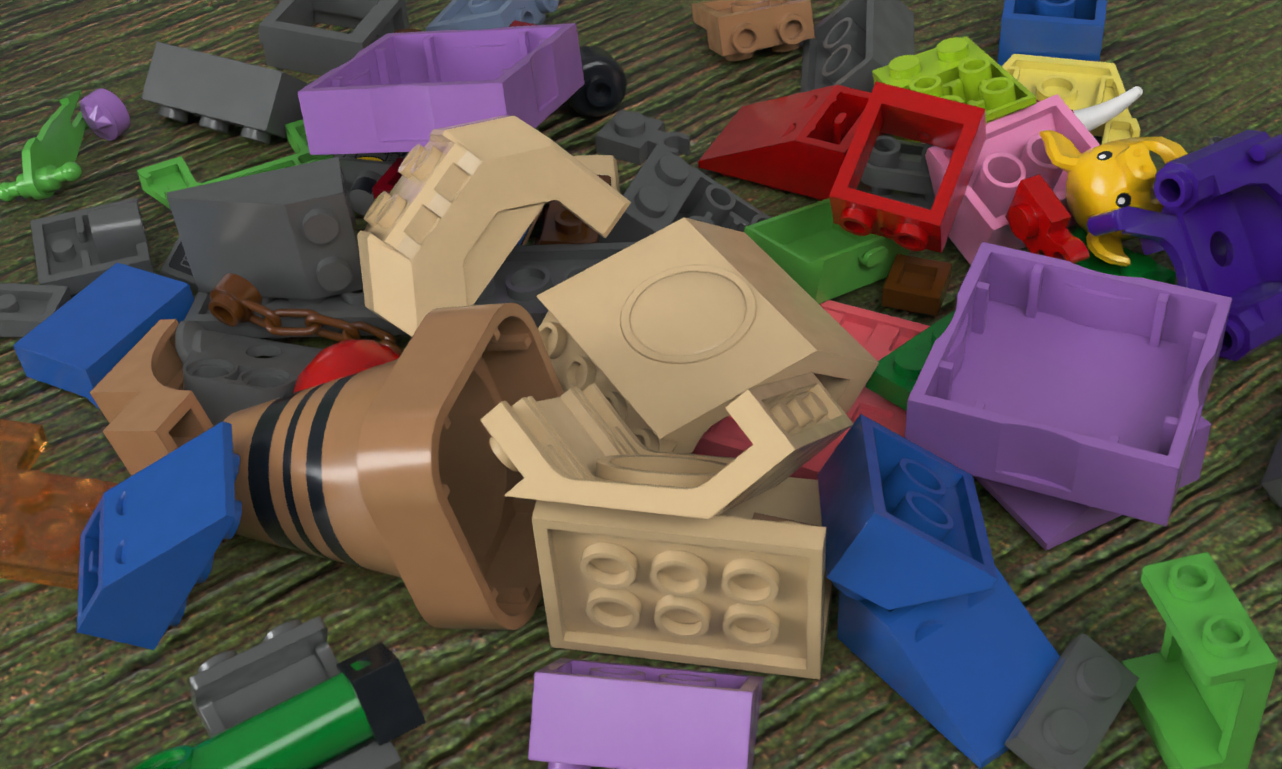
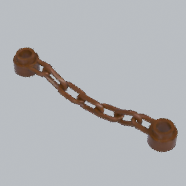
M225 274L210 292L211 302L208 305L210 312L216 319L228 326L234 327L239 322L249 321L265 328L272 335L311 336L315 334L339 342L345 339H359L360 333L358 330H363L381 338L382 340L379 343L391 347L400 356L404 351L403 348L397 345V341L392 334L366 322L356 321L349 323L344 320L321 315L311 309L281 308L271 310L261 305L262 296L257 288L237 274ZM257 312V313L262 314V315H264V316H266V317H265V319H264V318H261V317L255 315L254 313ZM280 317L306 318V328L282 327ZM324 324L343 329V333L323 329L321 326Z

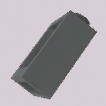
M282 0L259 24V40L264 48L267 66L322 76L328 71L350 61L359 51L385 34L409 28L406 1ZM314 22L353 28L354 30L348 34L310 26Z

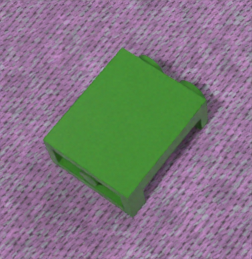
M1209 552L1144 566L1141 582L1164 619L1166 629L1161 652L1121 661V664L1139 678L1128 696L1168 769H1248L1278 661Z

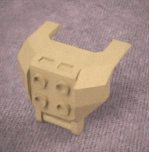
M502 115L433 129L430 133V141L424 147L417 144L402 161L398 169L402 176L388 194L386 191H383L374 200L364 216V220L368 224L364 231L360 230L357 238L365 307L412 337L424 317L432 310L443 307L474 305L547 202H558L603 238H607L631 202L557 143L515 115Z

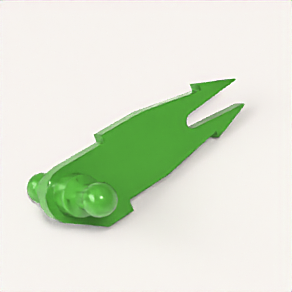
M82 89L74 91L59 100L62 105L42 126L38 136L27 140L21 151L23 173L19 174L14 182H3L0 184L1 200L11 202L19 196L26 199L34 198L38 201L52 197L55 191L62 187L63 182H74L81 177L82 169L75 161L84 132L89 129V126L85 122L81 111L72 124L71 117Z

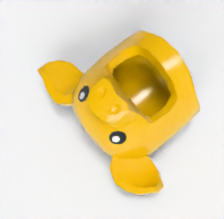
M1052 130L1040 131L1039 135L1044 141L1046 153L1053 165L1068 173L1066 181L1067 205L1077 224L1087 233L1088 249L1096 257L1107 263L1124 267L1130 266L1131 259L1123 252L1122 241L1139 237L1124 235L1121 231L1097 237L1093 236L1087 227L1089 217L1125 206L1161 213L1163 205L1158 199L1151 200V188L1156 179L1157 169L1151 160L1149 151L1159 155L1165 164L1188 153L1180 144L1160 136L1119 139L1096 146L1081 154L1075 145L1061 133Z

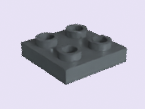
M137 197L30 220L39 285L68 286L71 297H74L117 262L154 273Z

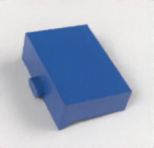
M117 262L16 342L13 347L27 377L86 397L100 410L89 392L159 320L176 319L178 323L184 321L194 302V297L188 283Z

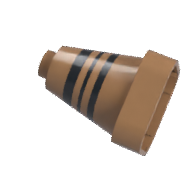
M516 303L436 308L424 317L399 359L245 408L229 415L223 422L232 424L233 453L239 454L240 457L239 471L234 485L235 499L240 500L242 503V514L235 534L400 577L403 579L421 616L429 625L437 629L515 630L523 627L533 616L543 595L531 519L536 500L503 496L524 477L519 471H512L498 459L490 446L489 440L492 435L480 419L502 401H507L512 407L523 397L532 396L536 401L560 397L564 393L538 328L528 311Z

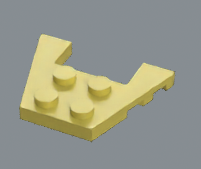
M1013 54L1002 65L1008 73L1036 96V100L1042 101L1058 94L1072 110L1091 107L1126 92L1115 63ZM1126 108L1119 115L1090 131L1093 136L1103 137L1102 145L1119 139L1140 137L1141 129L1137 119L1132 118L1129 109ZM996 118V119H993V120H991V121H988V122H986V124H987V123H990V122H992V121H994V120H997V119H999V118Z

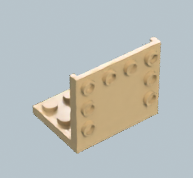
M788 477L778 486L711 519L536 500L531 519L551 647L820 680L834 585L826 576V527H822L818 480ZM754 512L818 526L803 525L794 521L774 522L752 519Z

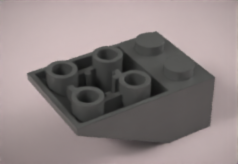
M657 143L623 194L631 204L607 238H603L600 235L599 243L638 242L683 217L744 232V227L772 217L758 210L731 192L727 187L720 185L685 162L681 157L674 155Z

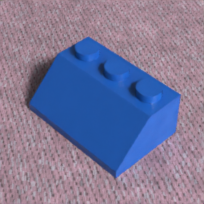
M860 414L854 425L851 426L817 474L822 527H826L825 565L827 578L846 596L859 601L866 598L887 610L990 590L998 580L973 475Z

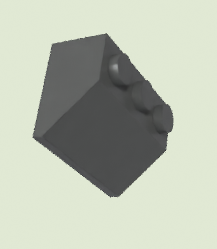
M846 0L814 27L815 38L804 40L800 93L836 84L871 93L874 87L872 70L888 65L896 57L914 55V13L900 0Z
M156 42L141 99L160 106L159 116L183 123L188 122L189 115L200 117L199 126L225 134L229 133L230 125L242 128L241 137L270 145L272 136L287 140L285 124L303 119L298 91L307 86L308 83L281 71Z

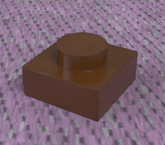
M896 254L883 286L882 306L902 309L912 313L938 316L951 282L952 264Z

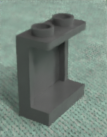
M321 616L302 623L301 620L285 622L271 630L264 637L263 643L239 654L233 650L222 652L208 659L199 667L198 673L189 679L192 704L209 737L339 674L336 666L338 661L327 641L328 628ZM372 738L314 769H400L401 759L391 741L379 746Z

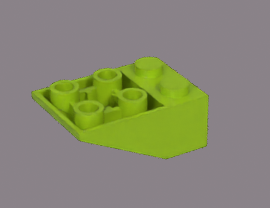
M967 36L945 39L933 49L916 55L896 57L888 65L872 70L874 85L877 81L984 108L986 122L1037 104L1036 96ZM892 135L897 140L922 143Z

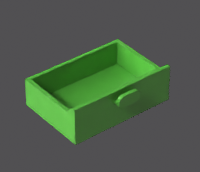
M829 198L744 227V233L762 248L818 304L886 278L896 254L909 256L910 250L901 247L892 239L874 234H869L868 236L854 235L845 231L840 225L834 224Z

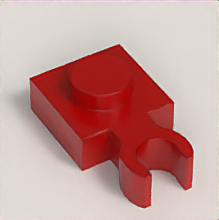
M1038 174L1021 180L1005 216L1013 234L1023 241L1031 253L1066 260L1074 264L1088 259L1090 255L1085 244L1079 238L1074 237L1066 228L1071 215L1043 177Z

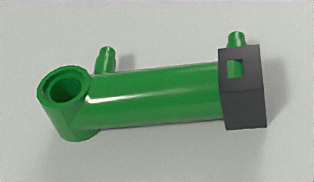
M381 642L336 664L339 674L198 744L166 749L145 759L132 769H314L372 738L381 746L426 723L399 659Z

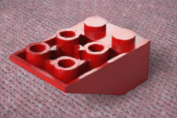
M836 84L742 106L699 159L698 167L721 173L727 177H737L767 185L773 189L809 196L819 201L828 199L871 93ZM879 132L878 136H883V132Z

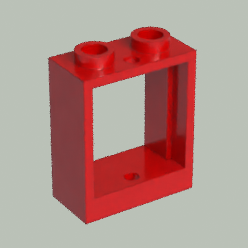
M876 81L829 194L833 223L840 225L845 231L854 235L868 236L869 234H874L892 239L898 245L908 250L923 251L928 249L942 253L986 139L985 109ZM879 132L953 151L931 210L856 190Z

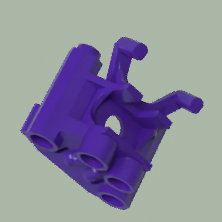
M1246 130L1168 162L1156 173L1154 184L1156 198L1163 205L1161 213L1125 206L1091 216L1087 222L1089 232L1096 237L1121 231L1124 235L1139 237L1144 255L1165 250L1173 263L1177 276V283L1173 285L1232 298L1219 358L1238 361L1282 337V134L1270 138L1264 131Z

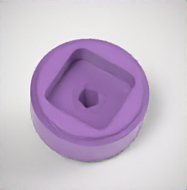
M99 88L81 100L80 109L82 116L90 129L99 137L111 141L129 129V113L123 102L114 93Z

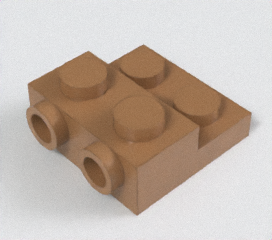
M709 0L691 4L694 23L707 30L709 49L721 56H725L727 61H740L754 57L755 50L771 47V51L774 52L795 50L800 47L801 41L815 38L811 0Z

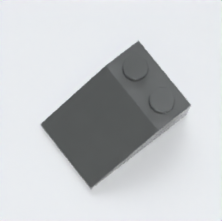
M339 157L167 192V200L198 292L210 293L227 273L237 274L248 280L257 288L262 297L315 300L363 289L357 238L359 232Z

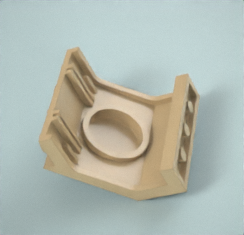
M685 217L536 296L548 309L545 318L538 327V331L563 392L565 393L569 388L579 387L583 391L590 384H596L637 439L647 448L659 452L691 454L702 435L712 425L730 415L725 407L747 389L810 372L815 374L842 410L848 413L879 364L862 345L746 233Z
M813 372L749 388L725 407L753 443L737 458L659 452L647 448L633 434L596 384H590L583 391L579 387L569 388L560 397L536 401L532 396L523 397L512 407L507 401H502L480 419L492 435L489 442L498 459L512 471H519L524 477L503 496L701 519H711L778 486L854 425Z

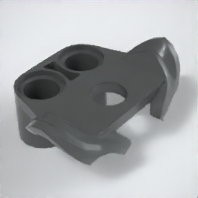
M180 321L175 335V348L183 364V390H191L213 426L224 421L234 412L292 394L299 374L323 350L210 331L194 321ZM259 356H272V358H258V357H259Z

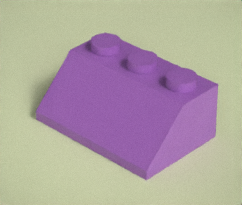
M560 658L535 672L528 760L548 762V769H591V766L615 769H752L764 677Z

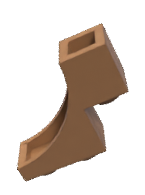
M176 319L159 320L89 392L109 422L103 433L131 476L214 427L191 390H183V364L175 348L176 329L179 325Z

